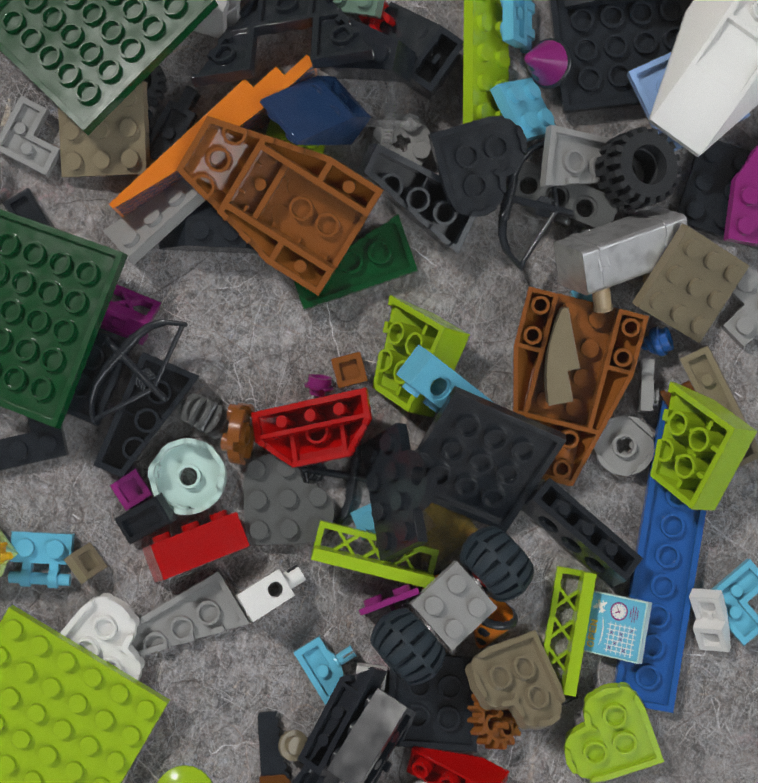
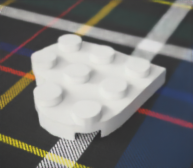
M103 593L100 596L93 597L78 610L60 633L135 679L140 680L145 661L132 645L140 622L138 616L134 614V611L125 601L110 593Z

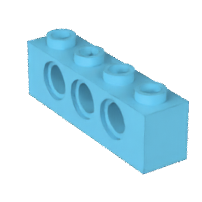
M419 344L396 373L397 376L405 381L402 387L416 398L420 393L426 398L423 403L436 413L440 411L454 386L493 402Z

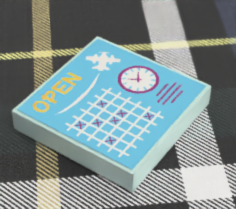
M594 590L584 651L642 664L652 602Z

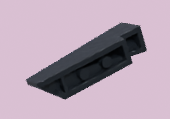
M370 667L367 671L340 677L297 759L304 764V767L292 783L340 782V778L327 770L331 764L330 758L333 752L342 746L346 740L349 726L353 721L359 719L364 711V703L371 693H375L377 688L380 689L387 671L381 668Z

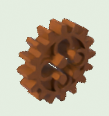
M472 694L471 698L474 701V705H470L467 708L472 712V717H469L467 722L474 725L470 733L471 735H478L476 743L485 744V749L501 750L507 749V745H514L515 739L513 736H521V732L509 709L504 711L495 709L485 710L479 705L475 695Z

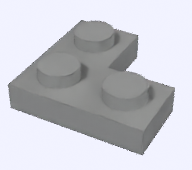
M21 95L0 133V153L49 177L60 157V149L38 138L37 135L50 111Z
M750 266L731 294L740 303L741 307L720 326L741 348L745 347L758 334V275Z

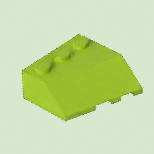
M390 295L388 305L392 306L389 322H384L383 333H387L384 349L378 354L372 388L407 412L434 418L436 412L423 403L426 397L421 393L417 398L402 387L405 381L397 376L396 373L418 344L452 370H455L470 334L430 311Z
M670 381L668 392L671 393L669 408L664 409L662 420L665 421L662 438L657 441L650 476L692 510H715L758 431L714 399Z

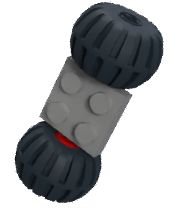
M489 526L472 533L463 544L460 552L462 566L457 561H453L420 594L409 602L425 623L410 610L401 608L385 614L375 625L370 638L372 646L393 672L408 685L415 686L427 682L442 667L445 659V649L433 632L437 634L450 650H454L497 609V606L483 590L494 600L505 602L523 594L530 585L534 574L531 560L520 546L498 527Z

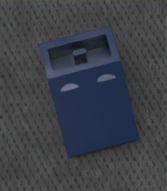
M317 75L262 98L260 101L262 106L268 111L267 115L269 118L280 125L286 132L287 139L295 145H352L372 118L335 76Z

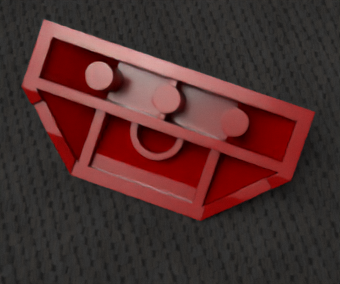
M366 387L251 412L255 443L292 468L351 457L372 420L368 389Z

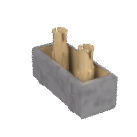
M656 206L645 211L640 210L635 212L634 215L582 233L572 234L568 238L554 242L560 284L586 296L592 294L594 312L607 313L612 311L613 304L610 287L643 275V283H645L681 224L687 225L686 216Z

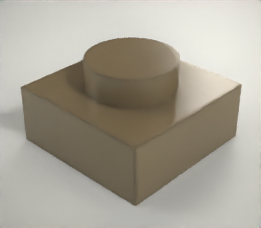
M91 542L64 559L81 585L108 567Z

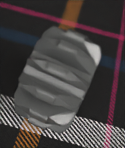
M190 393L188 398L182 403L178 416L183 422L215 439L222 438L223 433L227 432L229 425L227 409L196 393Z

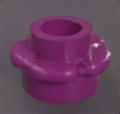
M309 374L308 382L304 383V386L309 388V394L324 397L327 396V392L333 391L332 377L327 375Z

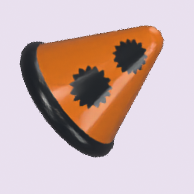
M488 596L497 606V609L474 630L475 642L478 648H485L506 631L517 625L518 615L510 605L505 602L496 601L491 596Z

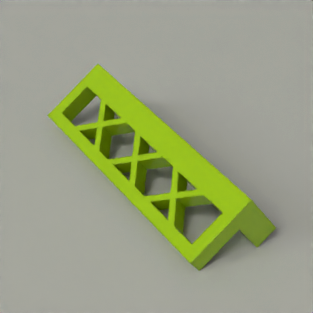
M320 520L311 560L423 588L435 579L434 570L439 549L421 545L411 552L403 554L401 558L392 563L380 561L378 547L372 541H376V533ZM324 529L337 531L343 542L333 548L321 545ZM343 533L350 534V535H354V536H352V537L346 539ZM362 537L368 539L373 549L364 555L354 553L349 543ZM346 546L349 552L339 549ZM418 552L431 555L427 571L414 568L408 558ZM376 553L379 559L371 558L369 556ZM406 560L409 567L400 565V563Z
M556 566L543 647L547 656H549L550 651L554 657L550 660L551 664L553 665L557 662L563 670L561 680L563 694L576 697L597 574L590 571ZM563 573L579 576L577 589L569 595H566L561 587ZM559 592H561L564 598L558 602ZM576 595L575 605H573L570 599ZM565 602H568L573 610V616L571 620L561 625L555 616L556 609ZM554 621L559 627L555 631H553ZM571 625L570 634L568 635L565 629ZM562 632L568 640L567 649L556 655L550 647L551 639ZM566 655L565 663L563 665L560 659Z

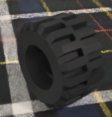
M647 127L634 128L606 142L607 145L603 146L599 151L602 156L596 159V165L599 166V169L595 171L596 177H600L601 183L598 184L600 190L605 189L606 191L604 196L608 200L614 199L613 204L615 206H624V209L627 210L640 209L656 204L671 196L674 192L673 187L678 186L680 181L677 175L681 173V166L677 164L680 156L679 154L675 155L673 149L676 146L674 143H668V136L661 133L658 135V129H647ZM633 155L643 166V182L636 177L633 171Z

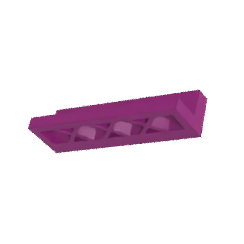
M117 284L113 294L119 296L121 300L110 301L100 328L129 338L130 334L134 333L144 324L153 321L160 310L161 302ZM141 305L150 310L147 315L135 311L133 307ZM148 334L142 337L138 344L143 346L148 338Z

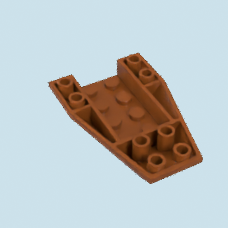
M529 286L513 345V411L565 433L567 441L542 479L546 480L550 477L556 483L573 486L634 376L649 316L613 307V310L607 313H596L593 311L594 305L591 301ZM566 306L569 308L580 369L568 371L573 401L549 406L546 403L544 389L546 345L559 307Z

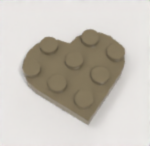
M536 630L487 647L474 656L472 661L466 666L465 673L470 689L483 709H509L517 725L523 730L529 728L534 730L546 729L561 718L559 715L562 712V703L565 702L564 692Z

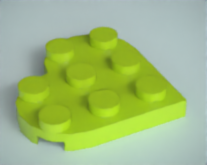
M628 683L603 684L586 694L583 707L584 722L568 730L565 734V760L574 775L578 774L580 777L587 778L593 783L602 782L664 762L644 703L638 693Z

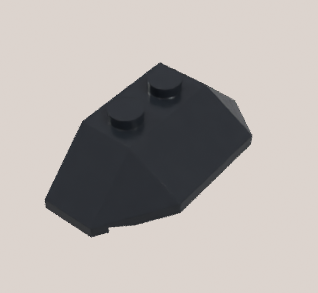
M207 200L199 205L159 242L160 250L258 254L217 213V210Z

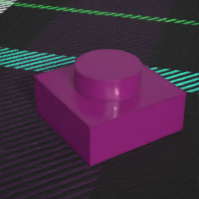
M134 469L110 485L126 511L153 494L137 469Z

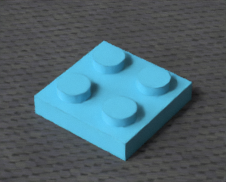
M532 77L500 83L490 89L502 116L512 120L522 128L527 142L544 138L546 127L555 125L554 116L547 109L541 97V90Z

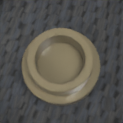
M299 730L286 731L278 742L281 756L288 761H298L297 759L307 742V737Z

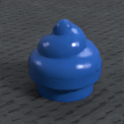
M656 326L651 328L648 336L644 338L641 348L659 356H665L668 354V351L674 350L672 335L668 327L660 328Z

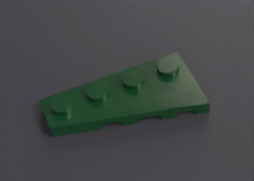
M399 214L389 219L382 226L375 228L349 247L319 296L294 281L304 311L418 272Z

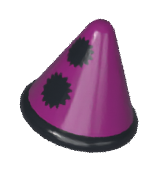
M547 38L540 41L524 57L530 77L533 78L539 87L544 89L556 88L565 82L573 64L569 47L557 38Z

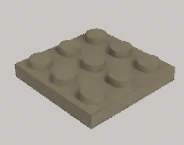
M142 81L89 135L58 107L62 177L141 175L150 166L147 82Z
M682 223L632 304L700 343L749 268V265Z

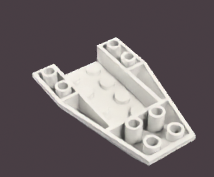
M693 0L685 11L648 122L696 157H699L758 105V0Z

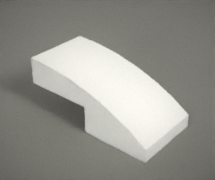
M692 588L689 599L696 617L693 631L699 649L729 652L731 648L730 629L722 590Z

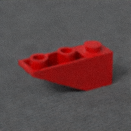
M414 746L406 772L426 783H506L510 771L483 757Z

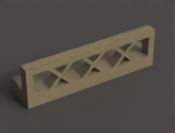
M709 345L680 358L696 392L714 399L746 422ZM755 438L739 467L758 459V444Z

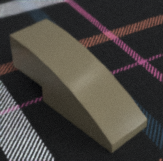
M566 306L559 307L546 345L544 389L546 403L549 406L573 401L568 371L580 369L569 308Z

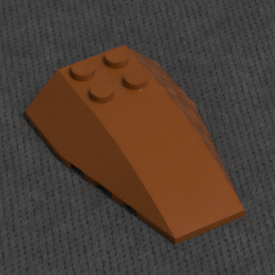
M207 116L176 169L217 210V213L239 233V236L255 249L267 264L318 296L340 264L384 191L331 156Z

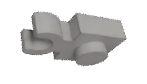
M654 359L640 360L637 412H652L653 406H658L659 388H654L653 380Z

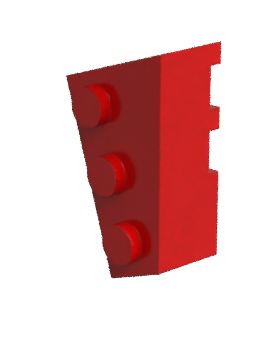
M225 509L210 515L211 522L200 525L197 520L181 526L182 533L171 537L168 531L153 537L154 544L142 550L154 582L166 580L250 546L238 513L234 512L228 515Z

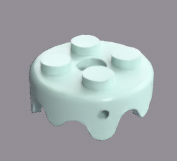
M183 438L170 442L161 448L149 466L148 478L153 495L156 496L162 492L175 514L192 515L211 508L220 499L227 483V470L221 455L213 446L201 440ZM188 467L193 468L197 473V480L192 485H186L181 480L182 471Z

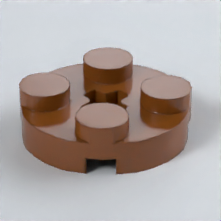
M238 403L237 405L230 404L228 407L227 421L229 425L227 433H223L221 438V451L227 452L228 460L232 464L245 465L246 462L243 458L250 459L255 442L253 426L250 424L251 412H255L252 404Z

